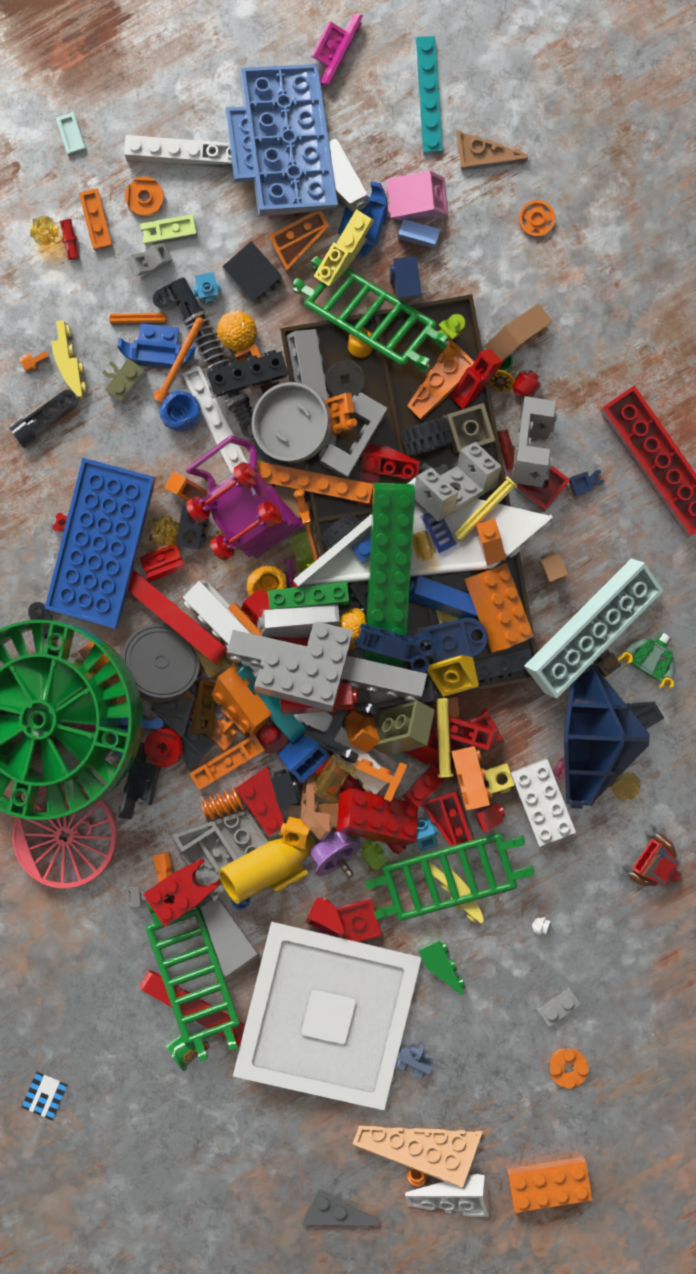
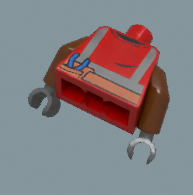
M650 825L655 830L654 834H649L646 830L645 834L648 837H655V840L653 838L650 840L631 868L634 870L633 872L630 871L629 866L622 865V867L627 868L628 873L622 874L619 872V875L621 877L629 876L630 880L642 886H656L659 883L665 885L669 879L677 882L680 879L681 873L676 870L679 866V861L676 859L675 847L667 837L657 832L656 826Z

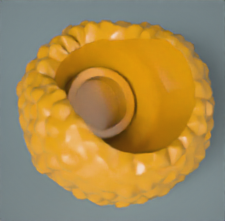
M241 311L229 312L221 317L217 324L216 333L219 341H221L225 348H228L230 351L239 352L251 347L255 343L257 328L253 318Z
M266 565L257 568L247 579L248 596H251L258 589H262L269 596L268 590L287 588L285 573L275 566Z
M353 608L341 613L338 627L353 630L350 651L358 648L354 642L358 639L361 630L360 624H367L365 613L360 609Z

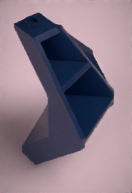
M591 664L570 685L564 731L566 804H570L571 808L583 809V805L593 806L597 798L649 746L650 733L594 664Z

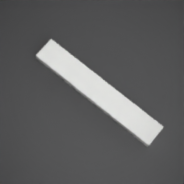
M200 366L183 373L182 375L192 395L196 396L200 403L202 415L217 445L228 436H234L216 398L211 397L206 378ZM230 443L220 450L231 474L234 472V467L239 463H248L238 445Z

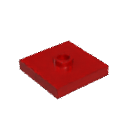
M372 897L335 907L344 928L343 939L361 942L382 936L379 921L375 917Z

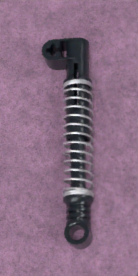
M186 278L177 279L157 290L153 295L155 306L165 311L178 306L183 315L184 325H188L187 329L190 328L191 330L196 318L201 317L203 319V324L194 342H197V349L200 348L202 352L200 355H203L205 358L204 362L212 363L207 369L215 366H220V368L227 367L228 365L225 362L229 361L230 363L231 360H224L228 354L223 352L224 347L220 346L221 341L216 339L217 333L212 331L214 327L209 325L210 320L206 319L207 313L204 308H200ZM167 291H171L175 301L168 298L170 296ZM163 296L166 297V299H165L166 303H165V304L161 302V301L163 300V299H162ZM188 304L190 305V307H191V309H192V311H193V315H192V313H191V311H190V309H189V307H188ZM244 390L228 394L229 399L225 400L228 410L236 413L234 416L235 418L238 417L237 422H240L239 426L243 435L254 439L253 433L250 434L247 430L248 425L252 423L253 415L252 407H249L250 398L248 394H242Z

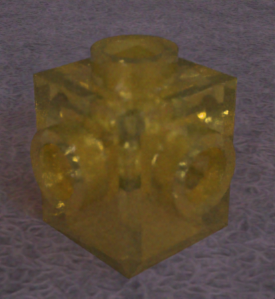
M40 216L33 219V225H30V236L39 245L48 246L50 243H56V237L59 236V227L55 225L52 218ZM48 230V234H43V231Z
M161 516V519L153 518L149 541L176 546L179 523L172 521L173 518L168 516Z

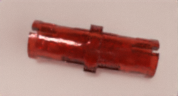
M506 429L498 431V438L506 470H511L514 464L515 447L512 445L509 430Z

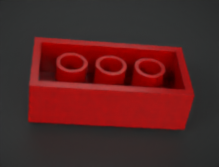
M352 788L339 793L337 832L403 847L416 842L418 809L415 810L407 801L392 798L390 802L384 799L382 795Z

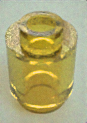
M427 530L414 534L412 536V543L417 558H422V561L434 558L433 554L437 552L430 534L428 535Z

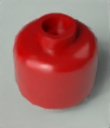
M532 370L529 372L521 371L515 378V383L512 384L514 388L512 391L522 399L525 396L533 397L541 387L540 381L537 380L540 376Z

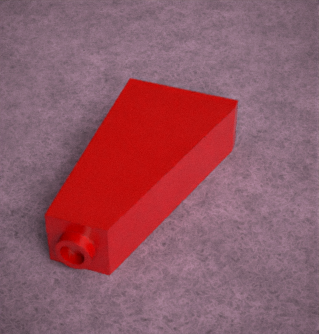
M340 683L333 711L355 709V703H358L357 691H354L351 684ZM281 699V711L284 715L327 711Z

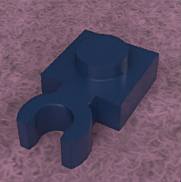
M601 470L593 471L590 476L586 471L570 477L569 484L573 495L577 496L594 490L592 484H603L604 480H596V474L601 473Z

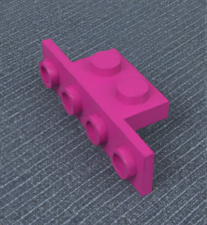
M352 15L345 30L333 22H328L311 57L326 66L320 78L321 86L329 85L334 80L335 71L344 60L343 55L346 49L351 46L354 33L361 27L362 22L360 21L363 15Z

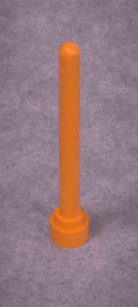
M201 317L196 318L163 386L155 391L153 395L155 400L163 403L164 399L170 394L169 389L203 324Z

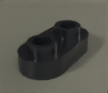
M34 602L29 606L28 615L31 620L54 621L49 610L44 609V603ZM36 608H40L41 613L39 615H36L34 613ZM49 631L44 633V639L48 638Z

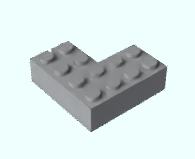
M314 621L304 658L265 648L254 685L255 692L333 712L352 641L353 630Z

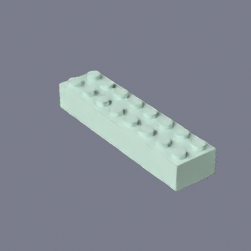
M630 559L524 667L545 694L557 699L664 590L645 563Z

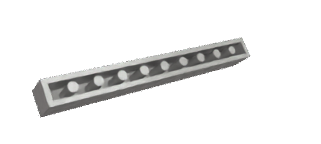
M233 630L227 656L231 661L237 663L242 661L250 662V665L260 667L265 648L304 658L307 646ZM347 656L340 683L351 684L353 689H358V687L364 688L369 693H386V696L390 698H397L399 696L405 698L408 702H413L416 700L421 701L427 674Z

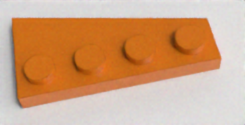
M451 339L444 352L438 357V361L433 369L427 374L426 380L420 385L407 405L421 421L456 388L465 370L474 363Z

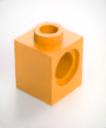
M289 816L287 823H283L281 827L282 843L305 849L310 829L301 819Z

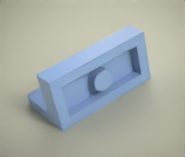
M403 219L398 239L435 249L440 229Z

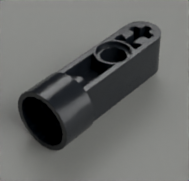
M64 390L26 418H19L8 428L25 449L37 440L36 436L77 407L78 400L76 395L71 390ZM66 397L71 399L72 402L70 404L65 401ZM58 402H60V404L62 405V407H63L62 410H61L60 406L57 404ZM50 408H57V413L54 416L47 414ZM36 419L40 426L37 427L33 420Z

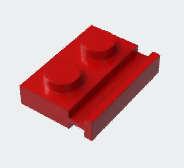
M176 543L140 557L148 582L185 569Z

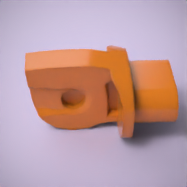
M45 351L32 358L26 352V356L19 360L27 373L33 369L37 371L35 363L49 355Z

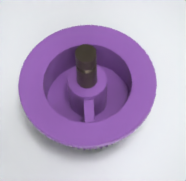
M328 833L324 840L309 850L312 859L317 864L315 874L317 876H324L341 868L347 878H351L354 873L347 862L359 851L361 842L359 840L351 841L345 833Z

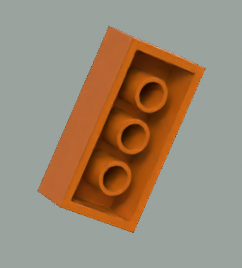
M507 563L464 579L478 618L487 630V642L492 653L507 649L534 637Z
M584 1156L507 1168L515 1213L592 1201L587 1164Z

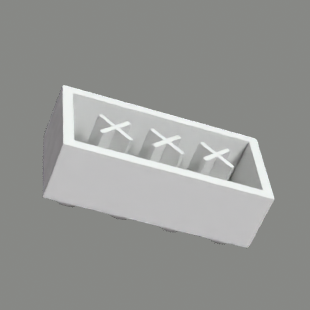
M548 759L540 760L510 772L539 847L576 833Z

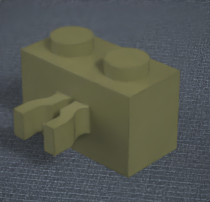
M129 358L120 370L112 361L109 363L117 373L116 375L108 373L106 370L102 372L105 376L113 378L105 390L122 404L125 403L146 375L145 370Z

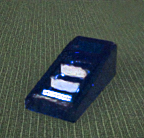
M429 512L420 516L438 553L456 545L445 519L439 522L434 520L429 523L428 520L433 518ZM441 523L442 526L432 530L431 527ZM443 530L445 531V534L436 538V534ZM447 537L449 538V541L441 545L439 544V541Z

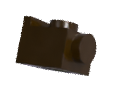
M608 650L593 662L604 677H607L622 665L616 656Z

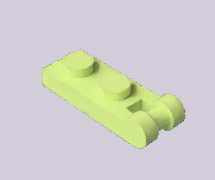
M193 214L140 224V229L144 234L142 238L144 245L197 235ZM156 229L157 235H151V230Z

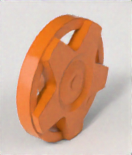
M541 200L528 202L523 206L519 214L520 227L527 235L533 237H541L548 234L555 224L553 208ZM533 204H534L532 210L526 209V208L529 207L530 205H533ZM543 206L548 208L549 211H544ZM522 218L527 221L525 226L523 224ZM552 220L551 225L548 228L546 223ZM536 229L539 233H533L532 231Z

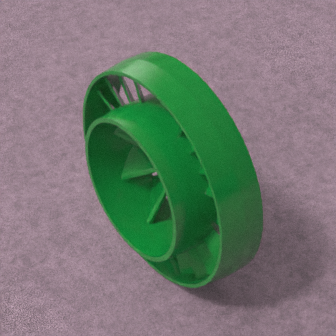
M28 620L1 628L0 661L4 665L0 668V811L30 820L56 819L81 812L108 796L120 784L137 755L142 735L143 713L136 681L129 667L114 648L97 635L78 626L52 620ZM44 627H50L44 651ZM32 630L36 654L28 655L22 633ZM74 632L82 634L94 643L85 661L69 657ZM59 637L61 638L60 646L57 645V639ZM11 639L20 656L13 660L4 646ZM105 654L110 661L100 671H97L93 666ZM118 673L121 681L110 686L107 679ZM88 686L86 689H84L83 691H81L80 693H78L77 695H75L74 697H72L74 694H76L77 692H79L81 689H83L84 687ZM126 695L127 702L117 704L116 697ZM7 712L19 714L20 717L7 715ZM41 715H42L43 718H44V721H43L42 724L39 722V717H40ZM119 718H129L128 732L118 729ZM62 722L96 725V732L91 733L63 726ZM24 732L26 735L14 748L10 740ZM55 735L81 762L75 769L68 770L51 737ZM36 739L41 740L43 774L30 767ZM111 750L123 753L117 768L105 760ZM92 771H95L107 784L103 786ZM77 779H79L90 799L89 801H86ZM11 780H14L15 782L10 799L3 793L5 792ZM61 784H63L69 810H66ZM47 785V811L36 810L34 806L39 786ZM22 793L26 796L25 801L21 798Z

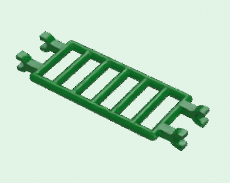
M317 256L311 260L313 264L312 270L317 271L322 263V260ZM348 268L343 272V275L348 278L324 307L319 306L314 301L328 286L321 281L313 290L298 278L292 283L295 287L293 291L307 298L304 301L306 307L400 365H405L410 361L426 373L430 368L428 364L430 359L415 353L426 338L435 342L443 350L449 344L447 342V335L434 330L436 327L434 320ZM354 281L363 286L339 317L330 312ZM370 291L379 296L354 327L345 322ZM385 301L394 305V308L371 336L361 332ZM401 310L409 314L408 320L386 346L377 341ZM417 320L427 325L402 356L393 351Z
M496 833L383 866L384 875L369 878L365 882L367 890L387 884L393 905L376 909L374 912L376 920L388 915L397 914L398 919L404 921L516 889V879L530 877L535 873L533 865L513 871L507 854V849L525 845L524 836L520 835L503 841L502 835ZM496 842L508 880L507 884L499 886L496 884L484 846ZM476 847L489 884V889L478 891L466 854V850ZM459 854L471 894L459 896L447 858L448 855ZM440 858L452 899L443 902L440 900L428 862ZM420 863L433 900L432 905L422 907L410 866ZM399 869L403 870L415 907L414 910L407 912L403 911L391 873Z
M147 903L153 923L146 926V932L184 1043L186 1045L195 1044L200 1061L209 1059L202 1039L224 1032L230 1051L238 1048L232 1029L238 1027L240 1022L201 909L199 907L193 908L167 925L169 926L195 916L198 928L158 942L155 930L163 928L164 925L150 904ZM202 935L205 946L164 961L161 949ZM208 953L212 965L173 979L170 978L168 967ZM213 972L215 973L217 984L177 998L174 986ZM221 991L224 999L223 1003L183 1017L180 1005ZM224 1010L228 1011L231 1021L193 1035L189 1034L186 1024Z

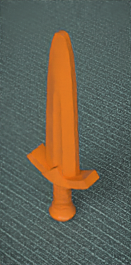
M296 490L293 496L297 500L300 510L299 515L303 525H305L314 561L319 559L310 525L309 509H307L304 499L305 492L303 490Z

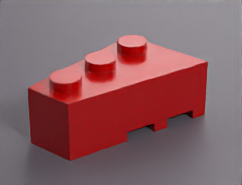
M267 765L235 789L268 836H271L286 822L282 809L279 808L270 779L269 766Z
M458 789L426 799L421 805L450 846L475 840Z

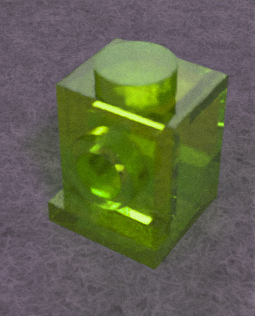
M370 839L361 846L360 854L374 871L390 859L388 855L384 857L382 854L385 852L378 843L374 845Z

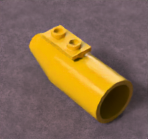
M309 835L305 849L283 844V838L269 841L218 870L220 881L231 900L239 904L265 888L280 892L286 889L288 884L302 880L303 876L308 874L307 870L303 868L302 862L311 854L309 850L316 845L312 835Z

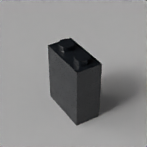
M252 241L222 266L223 271L253 305L256 302L261 303L267 298L266 294L271 289L275 291L282 284V275Z

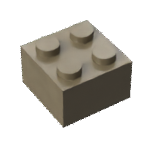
M484 403L442 416L447 418L454 440L451 443L453 453L460 452V450L474 442L480 446L495 441Z

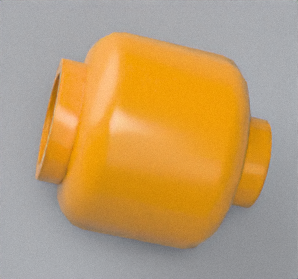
M366 329L361 330V332L365 333L368 336L372 335V333ZM350 334L348 341L349 352L353 356L360 358L370 355L373 348Z

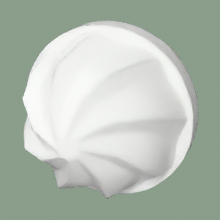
M546 917L536 918L532 923L533 931L539 936H548L552 921L547 920Z

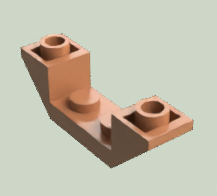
M329 765L317 775L315 773L310 775L301 784V820L320 840H324L332 830L330 814L316 812L317 802H315L317 787L324 788L326 783L331 780L332 771L329 770Z

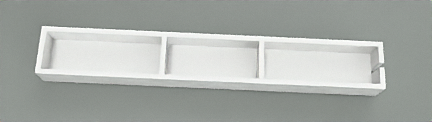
M205 579L198 581L183 596L186 600L184 604L190 610H195L199 614L198 618L205 625L208 623L213 628L211 631L217 638L220 639L222 637L227 642L225 644L227 648L233 630L252 634L228 609L230 604ZM242 661L243 665L246 667L249 665L254 670L253 675L257 678L260 667L250 665V662ZM326 711L294 714V717L300 723L304 721L307 726L310 725L325 732V730H328L334 715H330ZM343 721L335 741L352 748V751L359 755L357 760L362 761V758L373 762L372 767L380 769L382 766L390 770V775L394 776L395 773L372 750L365 753L349 744ZM336 754L335 759L341 765L345 764L350 769L348 772L356 780L359 778L364 783L362 786L367 792L377 794L387 784V782L354 768L356 763L347 762L339 754Z

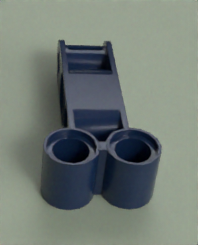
M360 624L361 630L358 639L354 642L357 647L408 661L411 663L413 671L421 673L427 671L429 667L427 656L431 655L435 650L434 639L430 633L422 632L414 638L372 625ZM422 642H430L428 646L421 645ZM418 659L424 660V662L421 664L415 663V661Z

